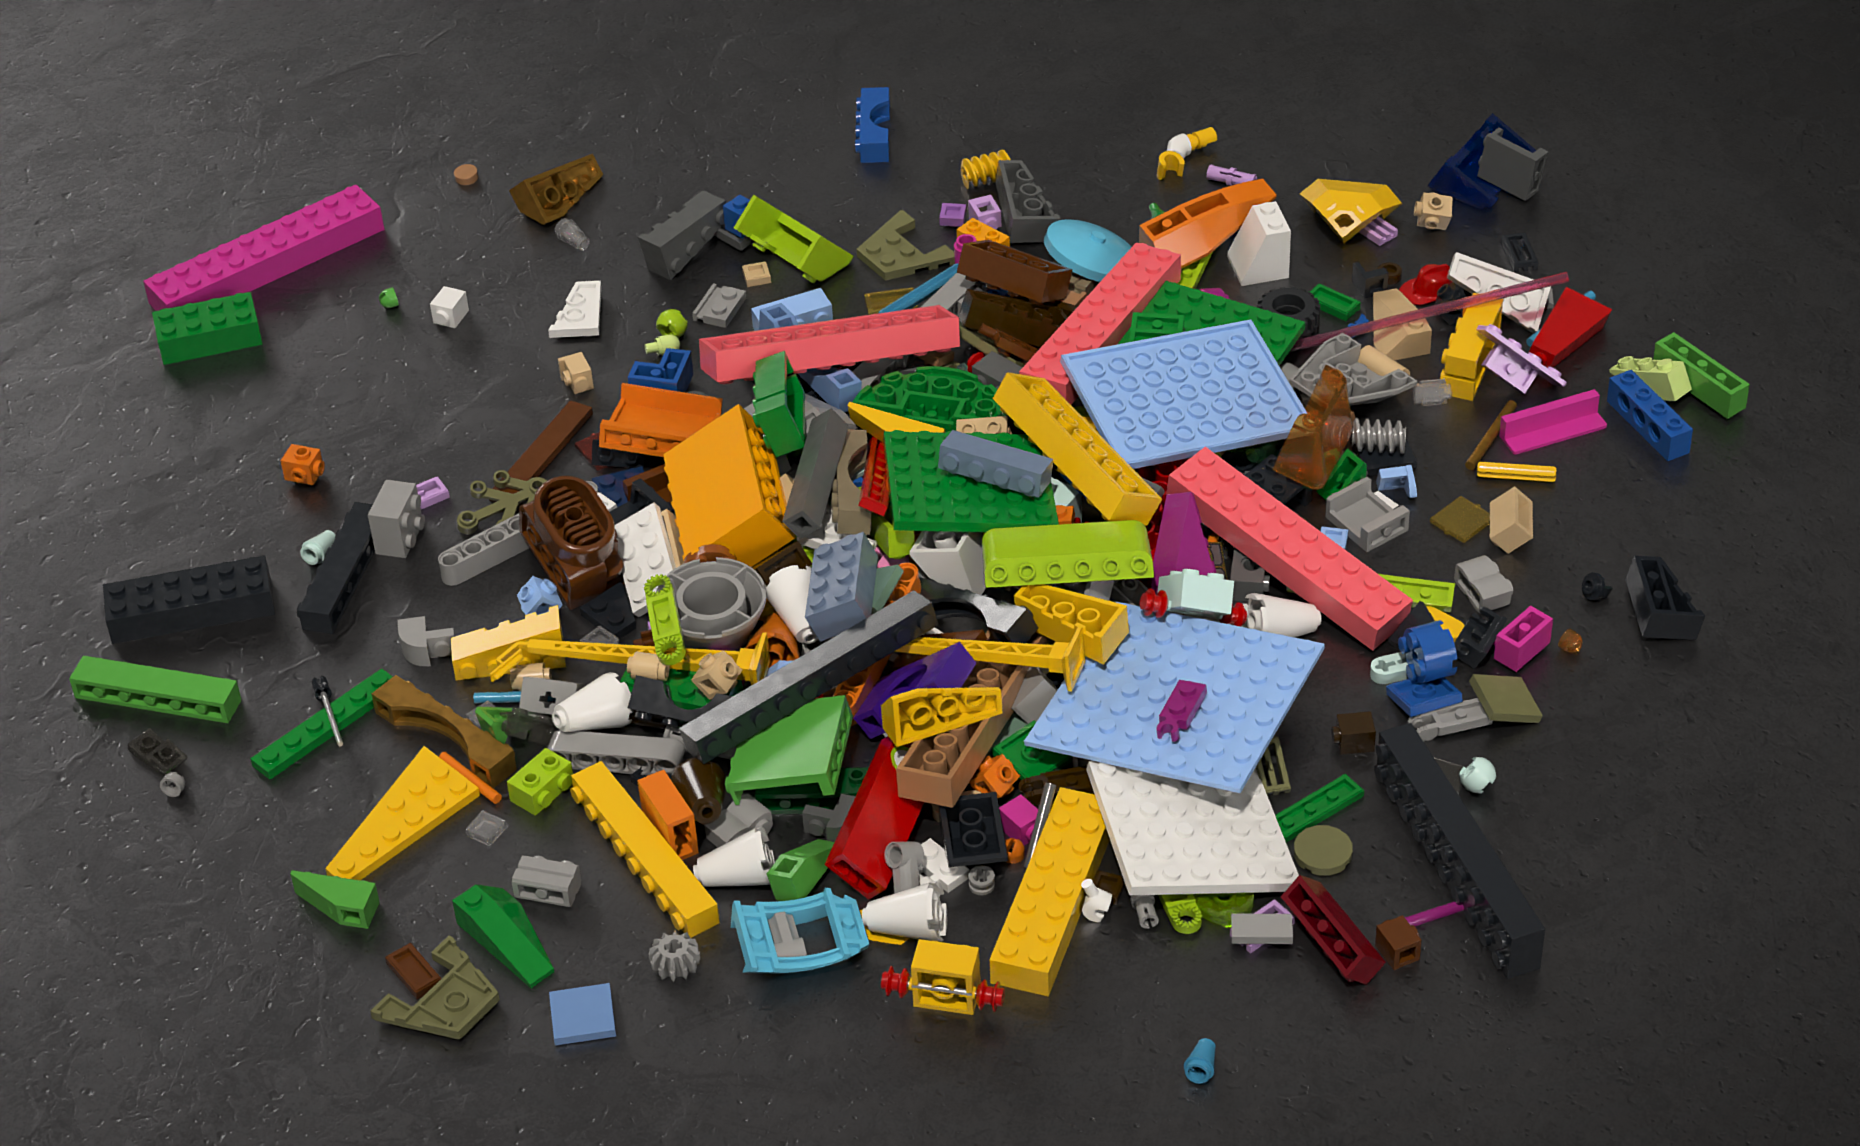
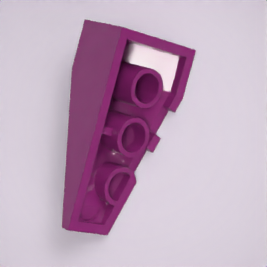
M1193 492L1166 495L1153 560L1154 578H1152L1151 588L1154 589L1156 595L1158 593L1159 577L1170 575V571L1182 572L1183 569L1198 570L1199 575L1205 576L1208 573H1216L1214 561L1211 560L1208 551L1209 544L1201 528L1202 520Z

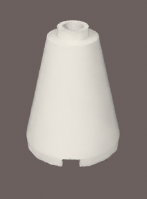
M798 565L783 568L769 577L770 583L768 586L765 584L766 598L796 640L801 643L810 644L818 640V637L805 619L812 568L806 566L807 569H799Z
M1251 593L1245 597L1249 598L1248 603L1243 604L1244 609L1247 611V619L1243 625L1245 628L1295 638L1315 632L1321 624V613L1313 604L1258 593Z
M609 672L601 675L554 707L552 714L554 725L563 732L622 728L627 726L632 721V719L629 720V714L633 713L628 709L631 693L625 682L620 683L615 678L619 676L616 673Z
M763 826L754 828L697 858V865H693V871L698 881L702 882L704 887L770 885L766 873L775 863L773 850L769 849L767 843L764 844V842L769 841V838Z
M930 882L869 901L867 907L862 910L863 924L868 926L871 932L942 942L941 936H946L947 906L946 903L941 904L939 895H944L943 888L939 882Z

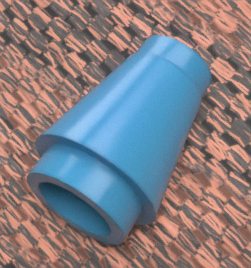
M1207 1038L1200 1039L1184 1062L1185 1075L1194 1083H1205L1214 1075L1216 1045L1212 1040Z

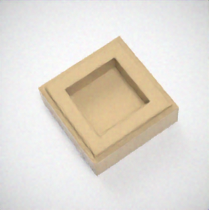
M766 262L742 266V273L747 287L771 283V275Z

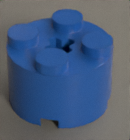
M1441 620L1407 628L1404 631L1403 637L1398 639L1399 649L1406 656L1408 663L1406 665V672L1410 681L1417 680L1419 683H1425L1454 675L1457 672V667L1452 668V661L1457 660L1455 643L1449 629L1443 630L1440 626L1444 624Z

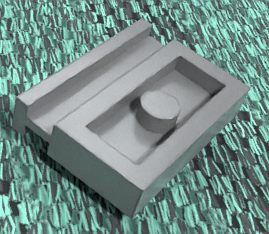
M713 283L693 311V321L701 319L703 323L727 328L747 299L746 291L727 286L719 288L717 284Z

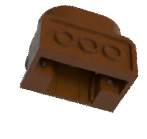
M573 476L552 478L538 488L533 501L519 507V532L551 582L557 587V591L570 611L588 603L619 582L625 587L624 578L621 573L623 571V561L618 554V540L616 539L618 536L613 517L589 483Z

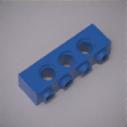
M1632 369L1610 377L1607 402L1667 461L1690 453L1693 429Z

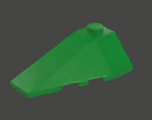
M475 884L452 900L457 924L528 987L533 988L554 973V968L521 903L506 890L499 887Z

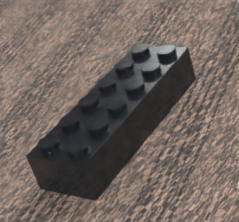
M265 555L103 584L105 621L112 644L275 615L271 578Z

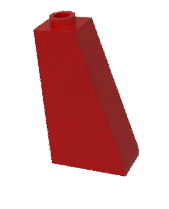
M1566 287L1532 343L1529 352L1541 358V364L1546 368L1548 366L1554 368L1603 329L1612 309Z

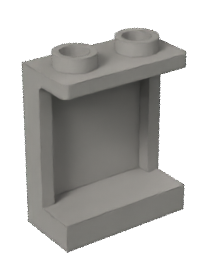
M1368 477L1333 493L1326 500V518L1337 528L1348 529V537L1366 552L1408 531L1410 510L1404 505L1393 510L1371 491L1372 480Z

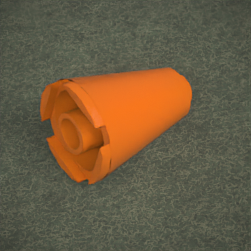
M777 612L767 617L746 645L747 649H755L762 633L767 632L770 655L769 668L779 660L794 661L800 657L796 638Z

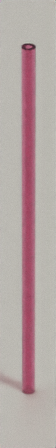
M1563 272L1297 340L1289 353L1321 345L1326 340L1341 333L1353 337L1569 282L1568 273Z

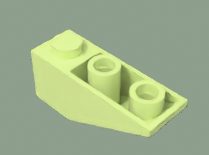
M1627 356L1618 360V364L1609 369L1610 373L1614 376L1632 369L1662 400L1676 401L1692 390L1684 361H1672L1671 359L1652 360L1650 357L1636 359L1632 356Z

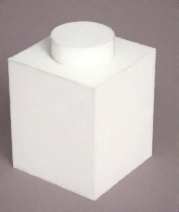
M444 286L430 303L433 323L456 328L469 311L466 291Z

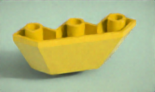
M1317 179L1299 194L1314 213L1318 212L1343 244L1379 215L1384 219L1402 205V202L1392 190L1383 184Z

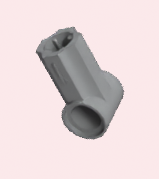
M918 842L889 843L886 846L884 857L887 865L893 868L894 894L919 886L918 867H920L924 860V850L921 844Z
M785 911L775 913L768 920L777 957L807 956L803 938H799L793 915H789Z

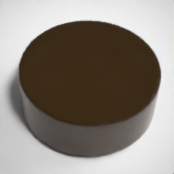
M1386 262L1378 266L1377 269L1385 268L1389 273L1388 285L1400 282L1402 268L1398 264Z

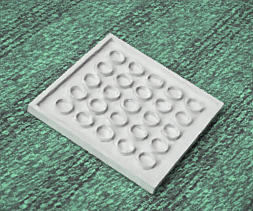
M1097 761L1088 762L1086 771L1129 895L1285 892L1299 876L1256 768L1242 792L1236 793Z

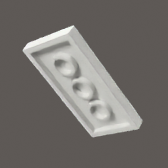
M655 503L650 504L615 525L618 536L616 538L618 540V554L623 561L622 575L632 612L637 617L648 612L644 584L647 583L646 580H650V577H655L656 574L658 576L660 574H663V576L667 575L676 568L661 510Z

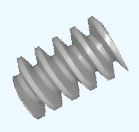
M1358 418L1354 419L1352 447L1356 444L1359 452H1362L1364 445H1367L1369 452H1372L1375 445H1377L1380 453H1383L1386 446H1388L1390 453H1394L1396 446H1399L1401 454L1405 453L1406 426L1403 428L1400 420L1392 428L1390 420H1386L1384 427H1382L1380 420L1376 419L1373 427H1371L1369 419H1365L1362 426H1360Z

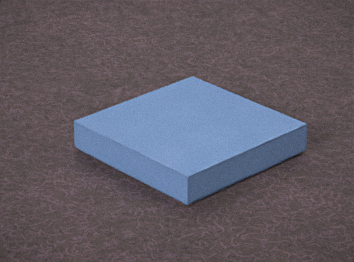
M610 983L549 992L555 1046L616 1037Z

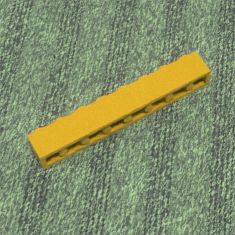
M600 761L571 775L573 788L570 791L574 801L584 806L589 820H595L602 836L605 839L609 838L616 854L626 859L633 875L638 874L647 893L652 892L659 908L663 912L667 911L674 927L678 931L687 932L690 938L719 924L718 905L604 763Z

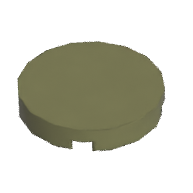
M1316 825L1306 828L1298 834L1294 842V858L1297 864L1303 869L1311 870V873L1315 875L1330 876L1340 873L1352 860V841L1346 833L1329 825Z

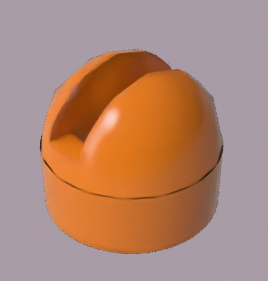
M1014 838L1006 839L1005 845L1008 861L1005 862L1011 864L1021 862L1025 857V847L1022 841Z

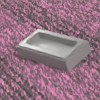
M1231 914L1232 944H1293L1292 914Z

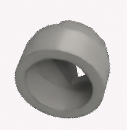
M178 772L168 773L160 782V788L167 796L177 797L185 787V779L177 774Z

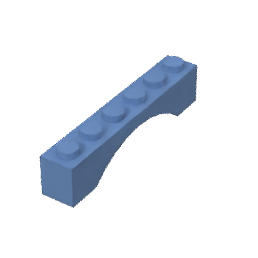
M782 303L760 309L759 330L798 325L795 316ZM833 367L828 370L811 368L807 369V372L799 374L829 405L844 412H848V403L853 402L856 395L861 391L862 381L848 368L843 370Z

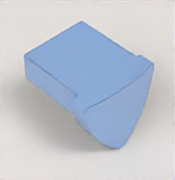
M1412 465L1379 469L1376 480L1378 491L1404 488L1409 498L1417 497Z

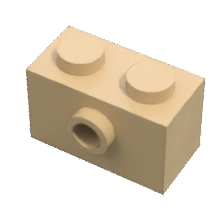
M1514 486L1490 502L1489 536L1495 546L1502 548L1506 553H1510L1533 538V503Z

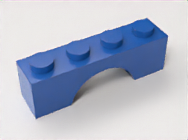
M889 87L861 88V97L856 98L855 151L860 153L861 163L889 162L888 129L877 126L879 123L890 120Z

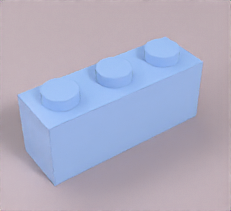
M821 288L751 308L752 323L755 331L759 330L760 309L782 303L795 316L798 325L833 320L832 304Z

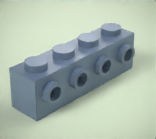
M952 430L940 445L938 468L949 473L960 474L973 478L976 481H984L998 485L1003 489L1015 490L1027 496L1038 498L1051 482L1052 458Z

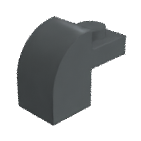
M841 794L834 810L806 805L802 812L804 833L827 837V841L835 842L855 796Z

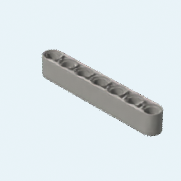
M586 481L598 493V486L596 485V483L592 481ZM519 513L442 552L438 557V563L443 583L450 586L461 584L529 549L530 547L519 532Z

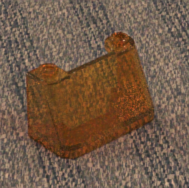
M1325 365L1305 407L1308 414H1300L1295 420L1272 469L1311 489H1321L1325 486L1353 430L1346 377L1340 370Z

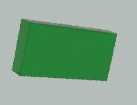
M1322 284L1316 285L1310 291L1314 298L1319 300L1320 310L1344 321L1350 319L1360 309V301Z

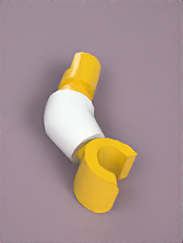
M1209 127L1186 135L1182 133L1169 140L1167 151L1159 156L1157 178L1159 180L1165 178L1166 171L1168 170L1176 171L1177 176L1182 177L1184 158L1191 154V151L1206 147L1208 143L1217 141L1215 130Z

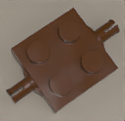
M984 323L979 328L978 333L991 338L998 348V352L1008 357L1014 354L1021 359L1020 362L1024 365L1039 350Z

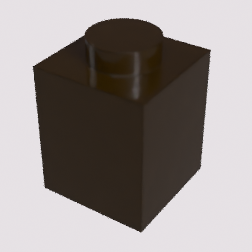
M1371 711L1337 714L1336 726H1332L1331 733L1333 743H1338L1340 755L1375 752L1376 730Z

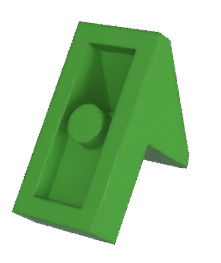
M477 707L475 710L481 729L488 731L503 744L509 733L530 732L534 725V722L518 708Z

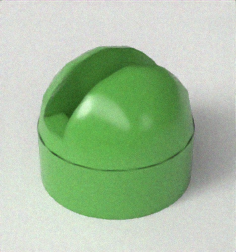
M393 287L385 289L380 293L379 301L383 307L393 308L399 306Z

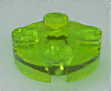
M1253 892L1195 894L1194 896L1202 917L1225 928H1231V914H1250L1254 904ZM1226 895L1229 896V900H1225V901H1224V900H1220V899L1218 898V897H1222V898H1223V897H1225Z

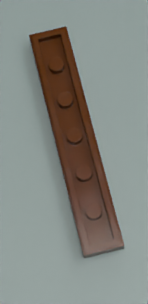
M570 400L508 470L509 477L524 481L539 477L593 415L592 407ZM493 487V489L508 492L512 494L520 491L510 487Z

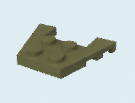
M903 210L895 214L856 249L857 257L885 281L915 274L916 269L926 267L929 270L938 269V264L949 262L950 266L955 264L954 252L946 245L923 254L901 236V234L915 228V220Z
M449 935L431 954L433 961L450 971L414 1006H410L388 993L370 1011L372 1019L460 1040L500 1001L498 991L484 974L474 967L470 962L469 956L460 950L454 938Z

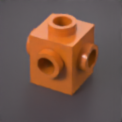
M291 444L280 460L284 479L288 481L314 485L325 469L320 449Z
M1003 754L993 758L987 756L979 765L969 784L974 790L982 793L996 792L998 799L1012 792L1014 789L1013 784L1020 775Z

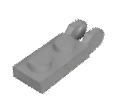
M1478 698L1412 716L1408 720L1417 729L1416 731L1423 741L1433 740L1437 735L1442 736L1493 723V721H1490Z

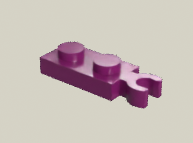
M1185 680L1177 682L1159 715L1160 723L1156 727L1158 739H1161L1165 733H1171L1172 741L1176 742L1180 736L1179 728L1188 729L1207 694L1206 684Z

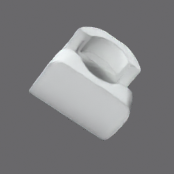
M1086 879L1081 884L1086 893L1082 908L1083 915L1090 921L1101 922L1104 917V911L1107 912L1110 906L1112 894L1097 888L1091 879Z

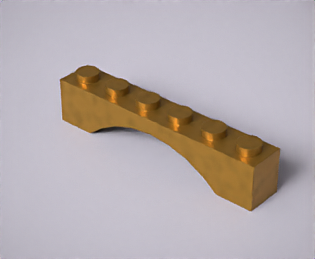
M395 675L371 693L375 713L394 726L423 727L437 731L453 740L467 755L471 771L493 789L517 770L515 752L511 746L501 743L488 731H483L476 727L469 719L462 718L449 706H444L436 701L429 693L420 691L410 681H405Z

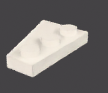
M601 281L575 283L566 299L564 309L558 312L556 316L557 321L548 330L549 338L599 335Z

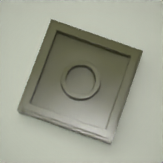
M1472 675L1469 682L1490 721L1540 722L1543 715L1522 677Z

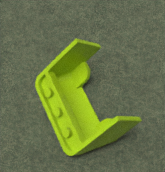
M755 195L752 196L734 226V229L754 240L752 244L754 247L764 253L767 249L774 252L803 271L802 277L814 284L817 280L822 282L848 266L854 257Z

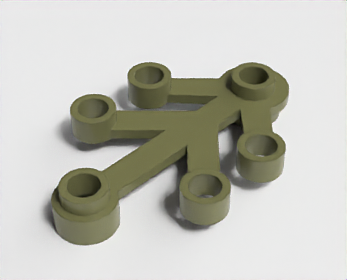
M505 470L496 471L493 475L494 485L498 488L510 487L520 490L514 494L487 488L485 483L479 480L472 482L470 485L472 497L476 499L486 498L497 502L475 512L466 510L460 513L457 517L458 530L463 534H473L478 529V522L504 511L503 517L496 525L515 516L518 504L526 500L528 502L533 501L537 491L534 488L540 487L547 480L534 477L524 481L509 477L508 472ZM503 477L505 480L499 481L498 478ZM475 488H481L482 490H481V491H475L474 489H475Z

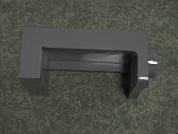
M1498 128L1492 133H1488L1484 138V150L1478 161V166L1480 167L1477 176L1526 201L1539 191L1549 151L1539 148L1532 153L1502 138L1504 130Z

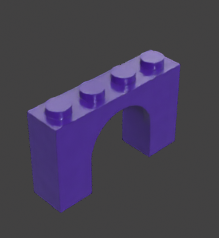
M958 642L879 678L853 718L870 739L885 733L882 725L881 705L888 698L917 688H961L975 667L976 661L964 646Z

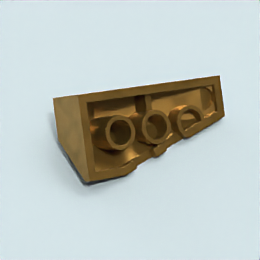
M592 153L525 179L510 189L509 192L521 213L544 225L563 217L576 204L579 198L603 176V173Z

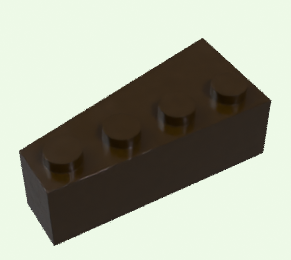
M966 289L958 315L964 327L968 330L977 332L982 323L1027 344L1042 347L1068 318L1060 307L1046 304L1036 305L1026 300Z

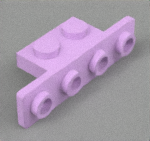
M1492 324L1488 326L1478 325L1476 330L1495 343L1482 366L1515 390L1525 394L1537 374L1554 386H1565L1567 382L1560 378L1562 374L1558 370L1550 366L1546 368L1541 364V358L1530 352L1528 354L1521 350L1522 345L1511 338L1507 340L1501 335L1502 331Z

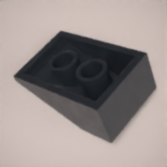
M996 792L960 796L953 808L938 805L942 842L948 867L1008 861Z

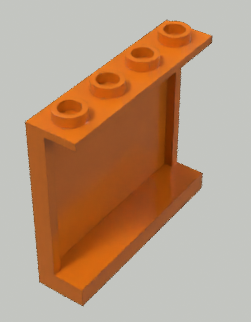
M622 383L621 399L610 420L602 419L600 423L599 447L664 457L663 454L722 415L723 398Z

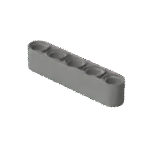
M557 730L553 733L547 749L570 761L572 769L583 770L602 761L608 770L613 773L633 774L642 766L641 770L643 772L641 775L654 774L663 769L666 773H672L673 775L675 768L682 762L685 754L684 745L676 739L581 731L563 732Z

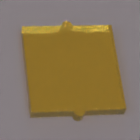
M1460 496L1432 516L1430 523L1442 529L1444 534H1450L1465 543L1490 524V513L1480 508L1479 504L1475 505Z

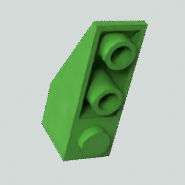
M817 839L781 854L766 873L775 899L778 901H789L807 897L828 868L824 864L834 842Z
M291 871L290 874L297 895L340 925L368 929L380 903L375 883L338 876L313 874L311 872Z

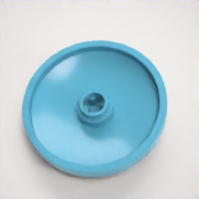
M1065 219L1053 222L1048 227L1044 237V245L1047 251L1058 263L1073 269L1072 272L1098 282H1101L1131 249V245L1115 233L1101 226L1080 220Z

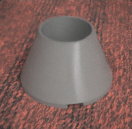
M716 557V561L700 563V559L687 562L666 575L669 577L674 588L685 648L740 651V648H745L766 604L764 581L753 568L737 560ZM660 585V586H658V588H657V590H656V593H657V591L660 593V590L663 591L662 588H663L665 585Z

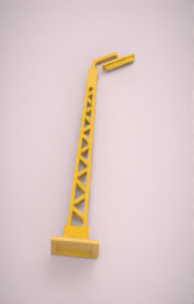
M1082 626L1076 629L1069 643L1055 642L1054 645L918 637L895 651L931 655L960 642L976 661L1049 668V672L1063 673L1067 690L1072 692L1085 664Z
M767 632L762 633L755 649L740 648V651H725L742 669L736 680L750 681L751 685L766 677L770 665ZM529 639V642L517 641L496 658L498 667L490 673L491 682L500 679L524 658L521 649L533 654L627 664L628 658L630 656L633 657L636 651L656 654L655 646ZM673 647L669 648L665 651L664 654L672 655V652L675 653V650L677 649ZM685 648L686 654L679 663L670 665V669L697 672L700 668L699 662L704 656L709 653L713 655L723 650Z

